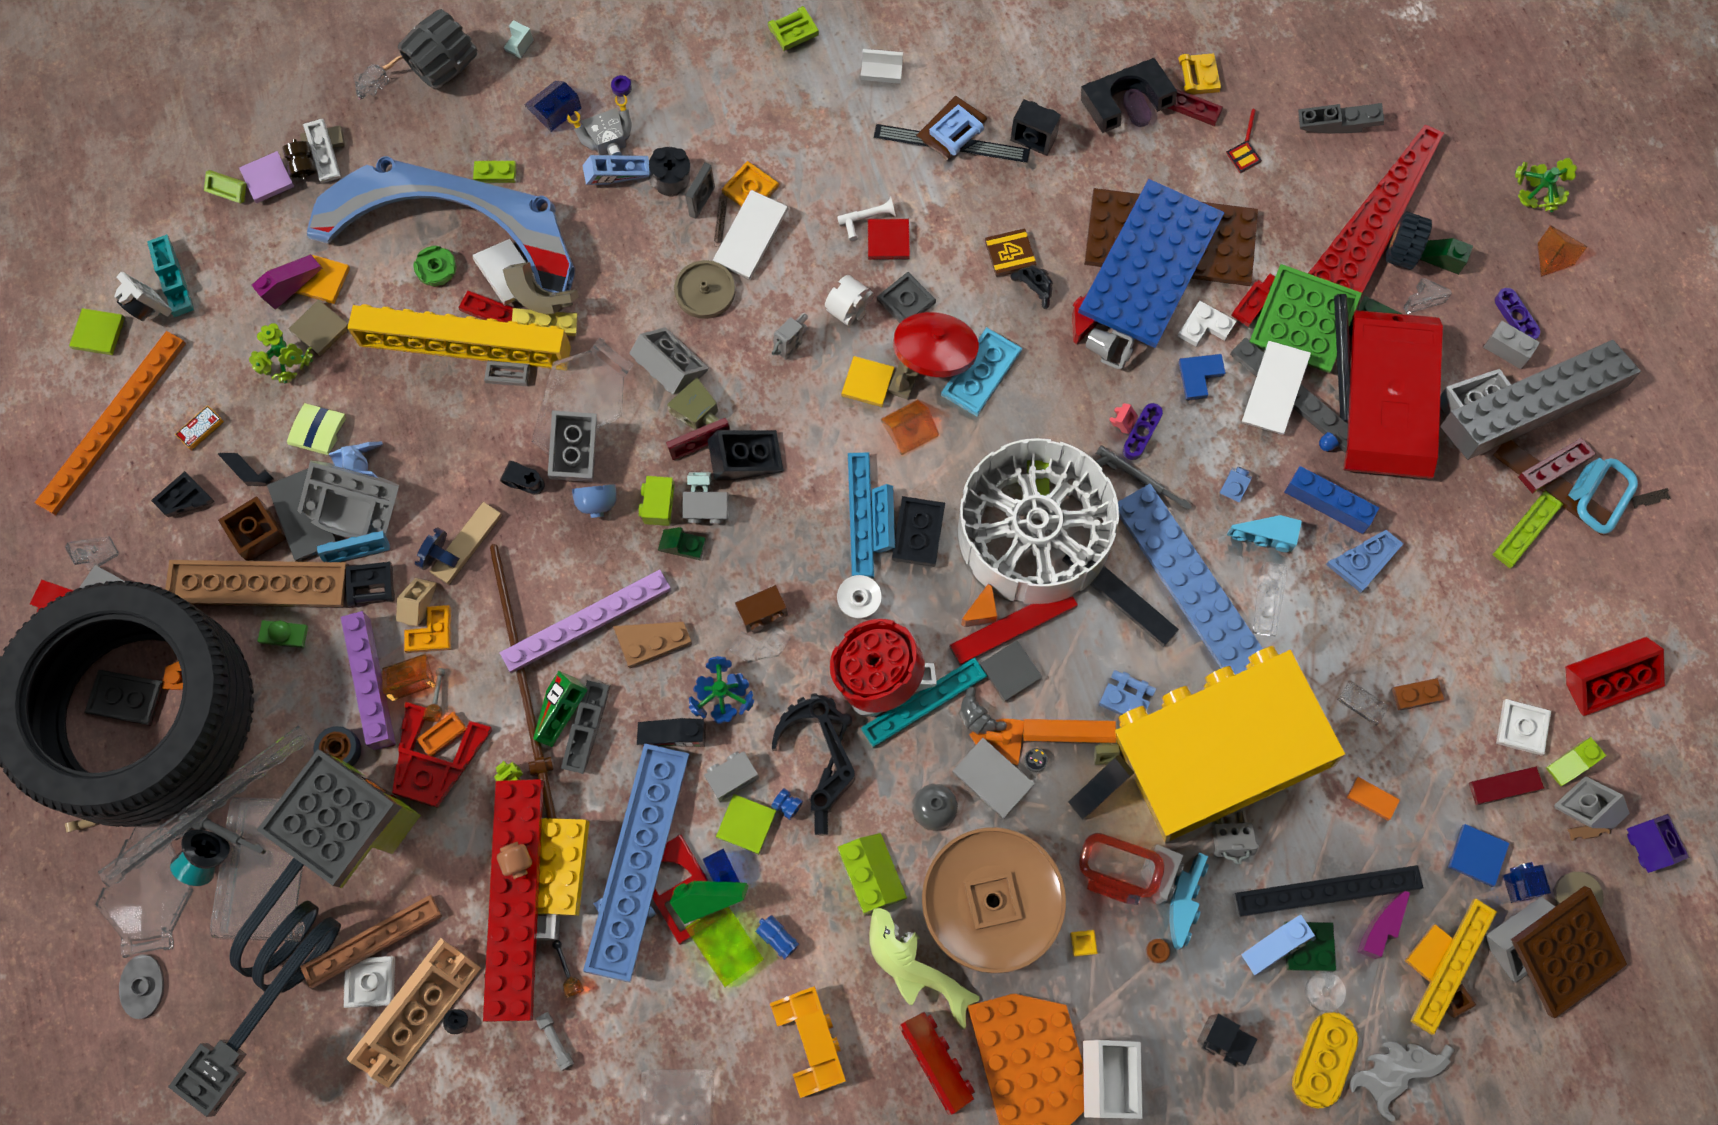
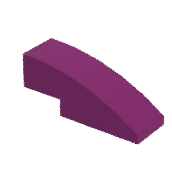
M1404 891L1399 893L1376 914L1362 937L1358 953L1374 959L1382 957L1387 939L1398 938L1410 892Z

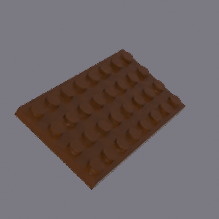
M1098 188L1093 189L1084 265L1102 267L1140 194ZM1202 202L1223 211L1224 215L1191 279L1251 286L1258 209Z

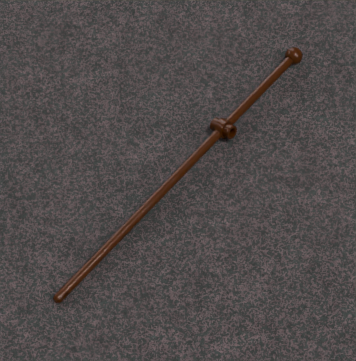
M492 544L490 546L491 558L511 647L519 643L499 549L496 544ZM523 667L516 671L534 755V761L528 762L530 775L538 774V778L544 781L543 802L546 816L548 819H557L547 771L553 770L551 757H543L541 743L533 739L537 724L525 668Z

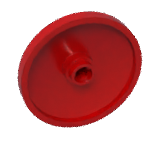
M924 312L907 317L897 326L894 333L893 348L898 359L909 369L931 377H951L967 371L974 364L978 354L979 343L974 331L960 319L943 313Z

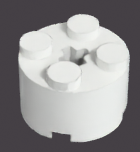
M846 275L838 281L841 283L838 289L833 287L829 293L825 307L827 308L826 311L849 326L854 320H861L866 313L864 308L872 300L874 293L852 276Z

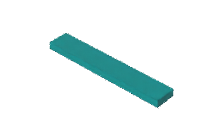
M974 657L937 680L936 686L919 691L900 706L885 712L861 727V731L872 748L963 693L969 687L987 678V675Z

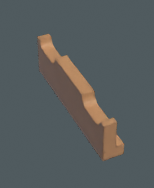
M1584 825L1568 828V832L1570 833L1571 841H1574L1577 837L1587 839L1598 837L1603 832L1610 834V829L1591 828Z

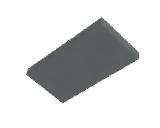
M308 468L267 485L296 562L317 555V546L329 542H337L333 533L312 524V520L304 512L300 514L297 511Z

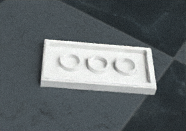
M751 190L713 261L750 280L788 211V206Z
M1268 341L1242 423L1284 435L1311 354L1310 352Z

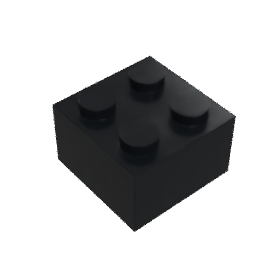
M1023 99L1013 118L1010 141L1048 156L1058 135L1061 114L1053 109L1042 107L1036 102Z

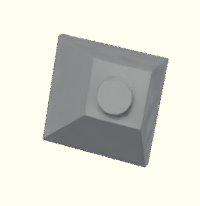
M1586 776L1554 805L1555 809L1591 828L1614 829L1630 814L1624 795Z

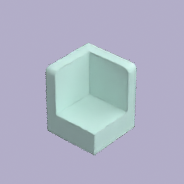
M513 20L509 25L512 36L504 46V49L521 58L534 40L530 28Z

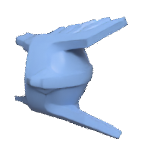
M382 441L366 442L359 445L344 446L335 452L329 453V456L337 467L378 478L372 471H368V462L362 453L380 447L383 443Z

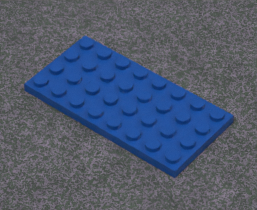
M1148 179L1081 304L1078 313L1156 348L1224 212Z

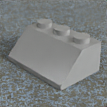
M666 327L641 333L629 353L639 365H642L653 378L657 379L673 395L680 393L696 377L699 379L709 369Z
M1543 897L1530 903L1526 908L1511 916L1506 922L1494 928L1486 935L1490 951L1515 983L1526 976L1527 972L1511 939L1555 907Z

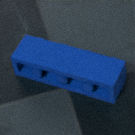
M1302 466L1298 467L1284 493L1361 534L1368 529L1379 510V507Z

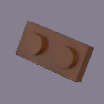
M1438 678L1401 685L1391 689L1398 711L1444 700Z

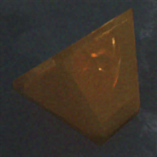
M1550 225L1538 242L1541 277L1575 265L1588 246Z

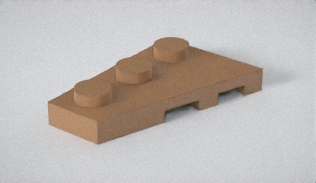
M684 622L613 626L629 668L692 644Z

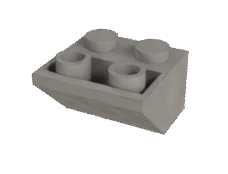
M1158 844L1149 850L1141 874L1154 903L1160 905L1162 902L1172 898L1176 888L1173 881L1177 876H1180L1184 863L1181 862L1182 854Z

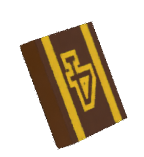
M1025 228L985 238V244L996 277L1018 272L1019 269L1030 267L1031 265H1037Z

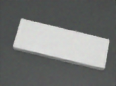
M324 119L303 124L320 182L325 183L341 178Z

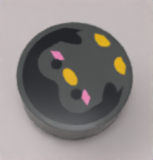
M1039 748L1030 749L1024 757L1026 768L1032 772L1042 771L1048 762L1046 753Z

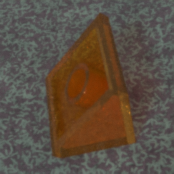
M919 400L880 419L901 455L939 436L929 408Z
M426 653L382 668V691L392 701L436 686Z

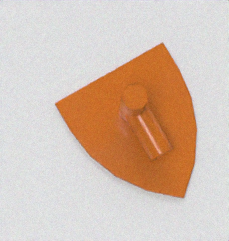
M997 719L996 722L1003 721L1007 724L1005 730L987 731L986 734L979 735L974 732L969 734L975 744L984 738L1013 765L1019 764L1024 721Z

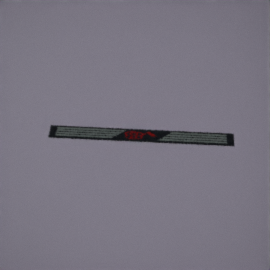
M876 124L873 138L929 147L916 136L920 132L918 130ZM970 139L960 148V152L1025 163L1028 161L1030 150L1028 148Z

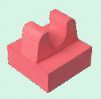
M1123 403L1122 407L1114 409L1117 417H1110L1109 420L1122 433L1130 434L1138 415L1131 404Z

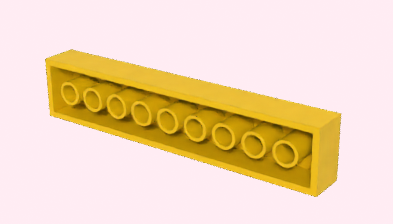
M362 304L361 306L353 305L347 327L359 347L480 361L530 364L532 367L566 371L571 351L565 330L558 326H550L549 328L533 323L523 325L515 321L506 323L495 319L480 320L472 316L462 318L452 314L436 315L429 311L424 313L414 312L410 309H403L401 311L390 307L375 308L367 304Z

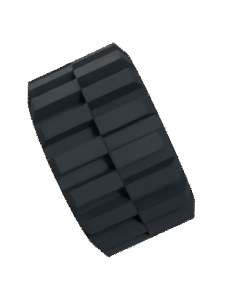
M1406 211L1399 219L1386 252V262L1412 270L1419 262L1432 229V219Z

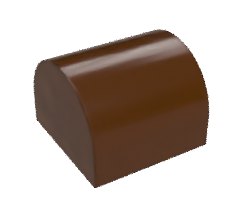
M1463 984L1459 985L1447 1009V1013L1453 1018L1476 1006V1003Z

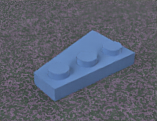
M1384 530L1364 541L1359 546L1346 551L1341 556L1328 561L1326 565L1361 593L1400 549L1403 543L1390 532Z

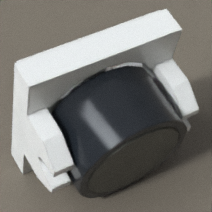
M124 272L118 274L117 279L122 284L117 288L114 297L126 312L141 321H145L146 318L151 320L157 317L159 313L167 317L169 316L172 309L151 287Z

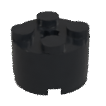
M663 147L653 151L649 160V181L652 187L656 188L659 193L667 196L678 195L689 185L690 160L683 149Z

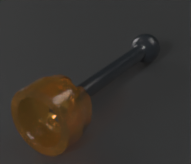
M555 940L552 943V947L557 950L567 978L563 984L564 994L566 997L577 995L584 988L578 978L571 977L561 950L562 943L559 940Z

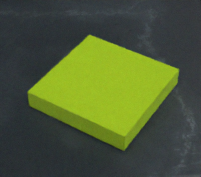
M82 308L69 346L75 350L113 356L125 317L122 314Z
M733 794L716 838L759 855L775 817L776 810Z

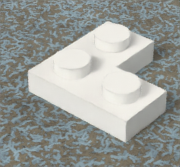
M1199 301L1180 330L1178 337L1195 347L1206 331L1225 341L1236 320Z

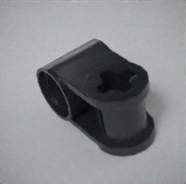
M515 461L508 462L500 478V482L533 495L541 493L545 487L543 479L536 470L525 467Z

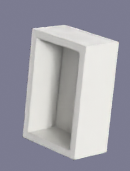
M1083 1041L1084 1117L1142 1119L1141 1042Z

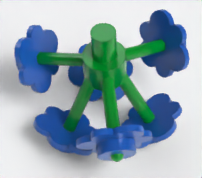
M712 657L706 663V668L710 669L711 673H717V681L713 683L714 679L712 677L700 676L697 678V685L694 686L693 690L697 693L698 700L702 702L699 703L692 696L689 697L691 712L695 716H701L704 719L707 712L703 706L714 697L719 698L720 704L715 705L714 711L710 713L711 717L718 724L730 722L732 717L737 715V710L732 708L731 704L724 703V697L729 696L742 703L739 709L740 715L745 710L749 711L754 703L753 691H750L745 696L746 689L749 687V681L744 679L742 673L729 674L727 676L728 683L722 681V672H726L732 666V662L726 660L725 657Z

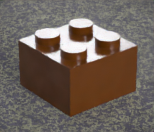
M257 496L218 519L238 554L246 561H252L286 540L284 533L269 509Z

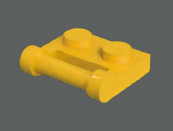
M1214 53L1191 56L1189 54H1182L1178 57L1179 65L1182 66L1184 91L1186 93L1197 95L1220 92L1221 85ZM1190 65H1194L1198 85L1193 83Z

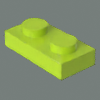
M474 161L473 180L484 183H515L516 162Z

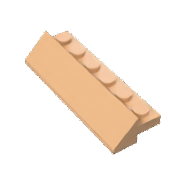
M440 938L349 1054L347 1060L368 1073L371 1078L389 1088L481 967L456 947Z

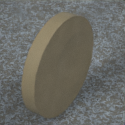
M702 260L693 262L681 270L675 280L674 293L678 305L685 313L695 318L708 319L721 315L731 306L735 297V283L726 267L714 261Z

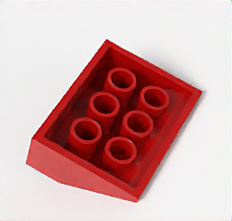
M923 1012L900 1024L899 1029L947 1114L952 1115L974 1100L972 1094L975 1093V1090L968 1079L964 1081L959 1072L963 1070L956 1058L951 1059L947 1050L950 1047L944 1036L939 1038L935 1028L938 1026L931 1014L927 1016Z

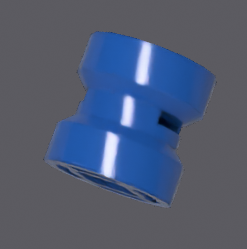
M783 788L774 799L771 807L776 811L782 809L784 816L791 820L802 806L803 801L798 797L794 798L792 796L790 798V791Z

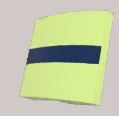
M304 403L293 423L287 444L328 455L337 442L336 434L346 420L345 414Z

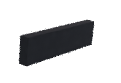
M1119 754L1073 796L1068 803L1083 820L1135 772Z

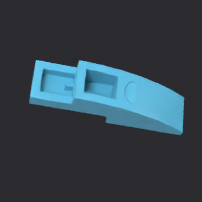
M1198 853L1195 856L1189 872L1187 873L1182 870L1174 883L1176 888L1170 902L1169 923L1173 947L1177 950L1181 949L1183 945H1188L1192 935L1189 932L1191 924H1196L1200 916V911L1197 910L1199 903L1191 900V898L1195 899L1200 890V885H1197L1200 876H1205L1209 864L1206 863L1208 856L1202 853Z

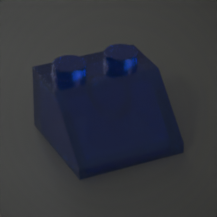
M556 80L524 104L550 132L565 122L568 115L571 117L575 114L574 111H579L582 108L578 94L566 82Z

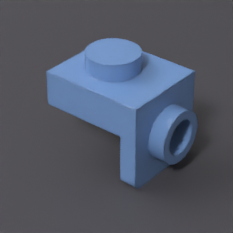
M1239 466L1237 469L1232 467L1220 494L1240 503L1252 479V476L1248 475L1249 471Z

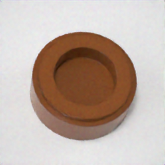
M1154 939L1146 946V956L1153 963H1163L1170 956V947L1166 941Z

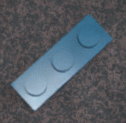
M889 484L872 489L873 552L881 553L895 548L893 486Z
M383 531L317 546L318 555L323 562H341L390 550L389 541Z

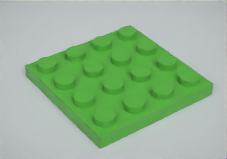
M1280 264L1249 342L1265 350L1268 341L1310 352L1307 365L1330 373L1337 357L1334 296L1337 294L1347 295L1348 324L1350 325L1362 293Z

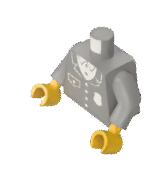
M625 95L624 104H619L617 96L615 97L616 104L620 106L619 111L618 108L584 119L581 121V125L579 123L580 114L577 111H574L577 121H572L570 116H567L568 122L575 126L574 131L582 145L592 151L596 150L599 155L622 156L620 149L626 146L625 139L630 136L632 127L629 109H626L627 97Z

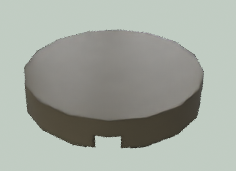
M1571 872L1563 875L1556 882L1553 890L1557 901L1556 905H1558L1583 886L1591 888L1600 908L1604 902L1603 891L1600 884L1591 875L1584 872Z

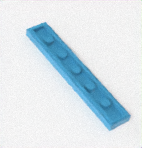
M869 452L848 453L852 576L863 575L874 578Z

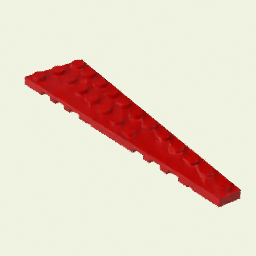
M1426 124L1423 126L1308 274L1363 293L1444 132Z

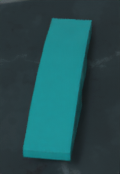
M166 234L147 241L154 270L159 277L168 305L172 309L171 314L173 317L194 311L191 297L169 236Z

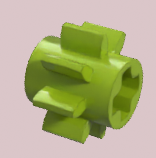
M503 761L496 767L497 774L494 778L496 781L521 780L520 777L523 775V772L513 761L510 764H506Z

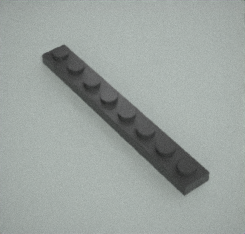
M1245 337L1231 351L1230 355L1257 377L1264 352L1256 345L1250 343V340ZM1300 384L1293 409L1322 434L1332 433L1338 440V447L1346 453L1348 424Z

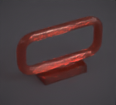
M1094 833L1086 838L1079 859L1081 872L1087 878L1092 879L1089 880L1088 890L1126 904L1138 905L1140 897L1148 898L1154 896L1160 888L1165 865L1158 853L1102 833ZM1099 842L1152 860L1155 870L1150 886L1142 888L1090 869L1088 862L1093 845Z

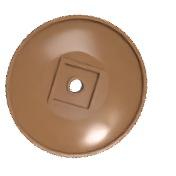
M996 827L981 828L959 835L938 852L925 876L922 890V908L931 936L941 950L950 958L964 967L975 971L1006 973L1030 965L1051 947L1064 921L1066 894L1064 883L1056 864L1038 843L1013 830ZM991 894L996 895L1000 900L999 905L995 908L989 907L986 903L987 896Z

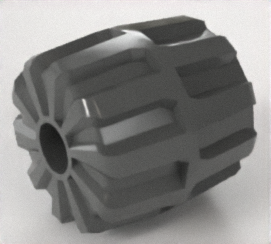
M442 9L436 10L418 23L398 44V50L406 63L423 82L433 89L440 88L461 73L477 56L478 51L471 42V37L462 31L463 27L458 22H455L449 13Z

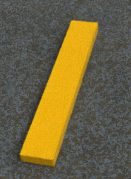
M1478 899L1472 900L1410 1022L1431 1035L1435 1034L1497 911Z

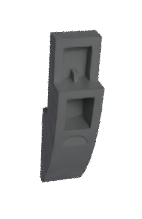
M1382 103L1341 108L1340 104L1298 109L1300 129L1310 132L1328 134L1362 132V129L1365 127L1384 125Z

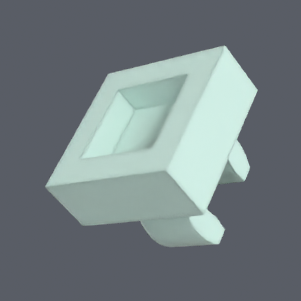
M689 472L687 485H692L691 492H696L697 486H702L703 492H708L711 472Z

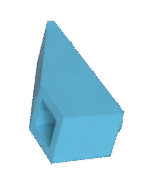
M1278 515L1232 525L1227 535L1232 536L1237 541L1247 540L1254 542L1257 546H1270L1280 552H1292L1298 542L1302 521Z

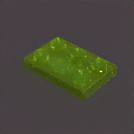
M729 906L696 919L685 927L724 987L764 960Z

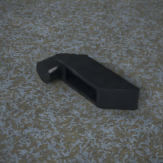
M218 453L222 460L247 486H266L274 479L265 469L260 474H257L238 453Z

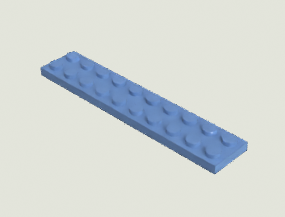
M1148 484L1118 501L1119 518L1220 668L1231 666L1235 675L1247 670L1245 666L1250 663L1248 657L1262 650V646L1152 485Z
M644 743L583 972L631 983L689 753Z

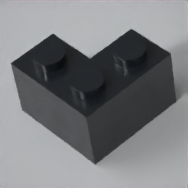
M1218 1013L1208 1017L1197 1042L1202 1045L1201 1049L1211 1055H1221L1224 1057L1223 1061L1237 1068V1065H1246L1257 1042V1038L1239 1029V1024Z

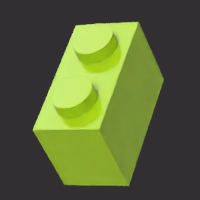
M646 476V483H642L641 496H644L643 504L639 505V517H642L644 524L670 526L675 489L673 478Z

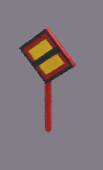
M1255 109L1251 111L1245 142L1226 151V154L1239 173L1262 161L1249 143L1256 112Z

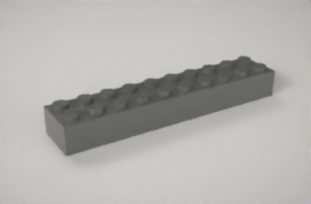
M1611 340L1451 411L1440 427L1465 458L1469 460L1628 387L1641 370L1614 340Z

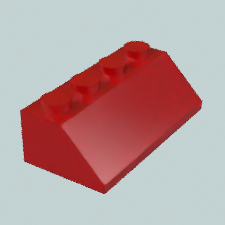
M1644 637L1565 666L1566 685L1580 713L1586 716L1664 687V649L1648 637Z

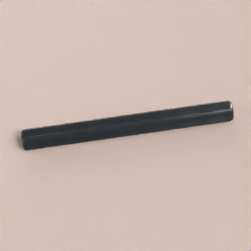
M1337 294L1334 296L1340 418L1348 422L1351 376L1347 295Z

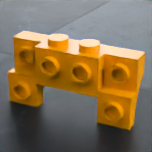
M815 986L771 1002L770 1006L777 1027L793 1021L796 1022L810 1068L792 1074L800 1098L846 1082L837 1052H840L841 1049L837 1037H831L829 1029L833 1028L830 1015L829 1013L824 1015Z

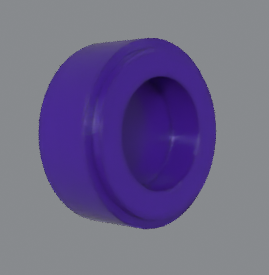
M619 75L611 81V88L616 96H626L632 90L631 81L626 76Z

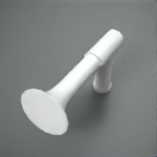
M890 196L888 202L883 205L840 215L837 218L839 225L846 224L848 238L850 241L858 238L854 221L883 213H890L895 217L896 215Z

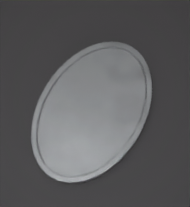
M138 955L127 963L122 972L119 983V997L124 1011L130 1017L135 1019L148 1018L156 1011L162 1000L164 976L159 963L153 957Z

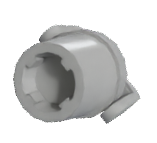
M1094 328L1088 336L1086 348L1100 355L1102 363L1116 369H1122L1126 361L1130 359L1135 340L1132 336L1113 329L1112 333ZM1120 337H1123L1129 341L1127 346H1125L1120 364L1118 365L1109 360L1117 349Z

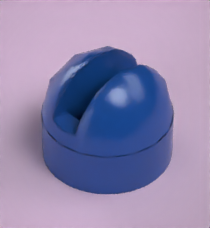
M1327 432L1319 440V446L1323 451H1332L1339 446L1338 440L1330 432Z

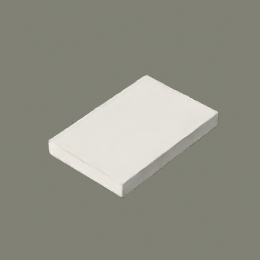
M508 239L473 254V260L504 306L516 301L517 299L506 284L503 269L509 265L526 262L512 241Z

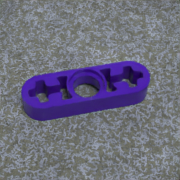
M1510 288L1501 289L1495 297V304L1508 324L1523 333L1531 331L1532 335L1528 334V336L1536 340L1540 335V328L1516 292ZM1502 297H1508L1510 300H1503ZM1512 312H1519L1523 317L1522 320L1514 319Z
M1150 403L1144 407L1123 447V454L1127 459L1136 460L1142 455L1163 414L1162 408L1158 404ZM1155 411V416H1153L1151 422H1147L1149 413ZM1145 427L1149 434L1147 436H1140L1137 433V429ZM1136 440L1139 442L1136 451H1134V453H1131L1130 448L1134 445Z

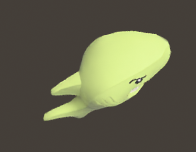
M882 908L874 909L869 932L872 955L877 964L894 978L906 1002L909 1005H913L919 991L925 986L942 992L949 1002L956 1023L961 1029H966V1010L969 1005L979 1001V996L960 986L955 980L940 971L916 961L917 939H920L916 932H907L898 941L895 937L899 935V927L893 922L890 913Z

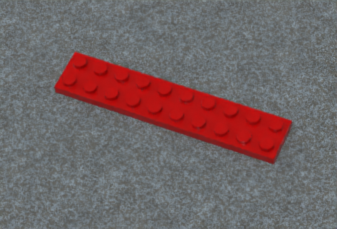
M541 779L496 781L483 1022L533 1021L544 781ZM518 841V844L526 846L532 860V865L526 869L527 874L514 879L513 875H503L497 855L501 852L500 848Z

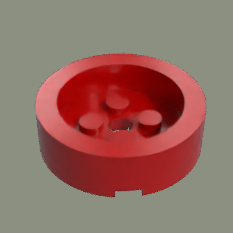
M873 619L862 622L844 634L845 638L839 646H835L830 659L831 678L844 698L859 710L876 713L894 709L906 702L915 693L922 681L925 671V660L922 650L909 630L893 620ZM873 658H880L875 666L869 665Z

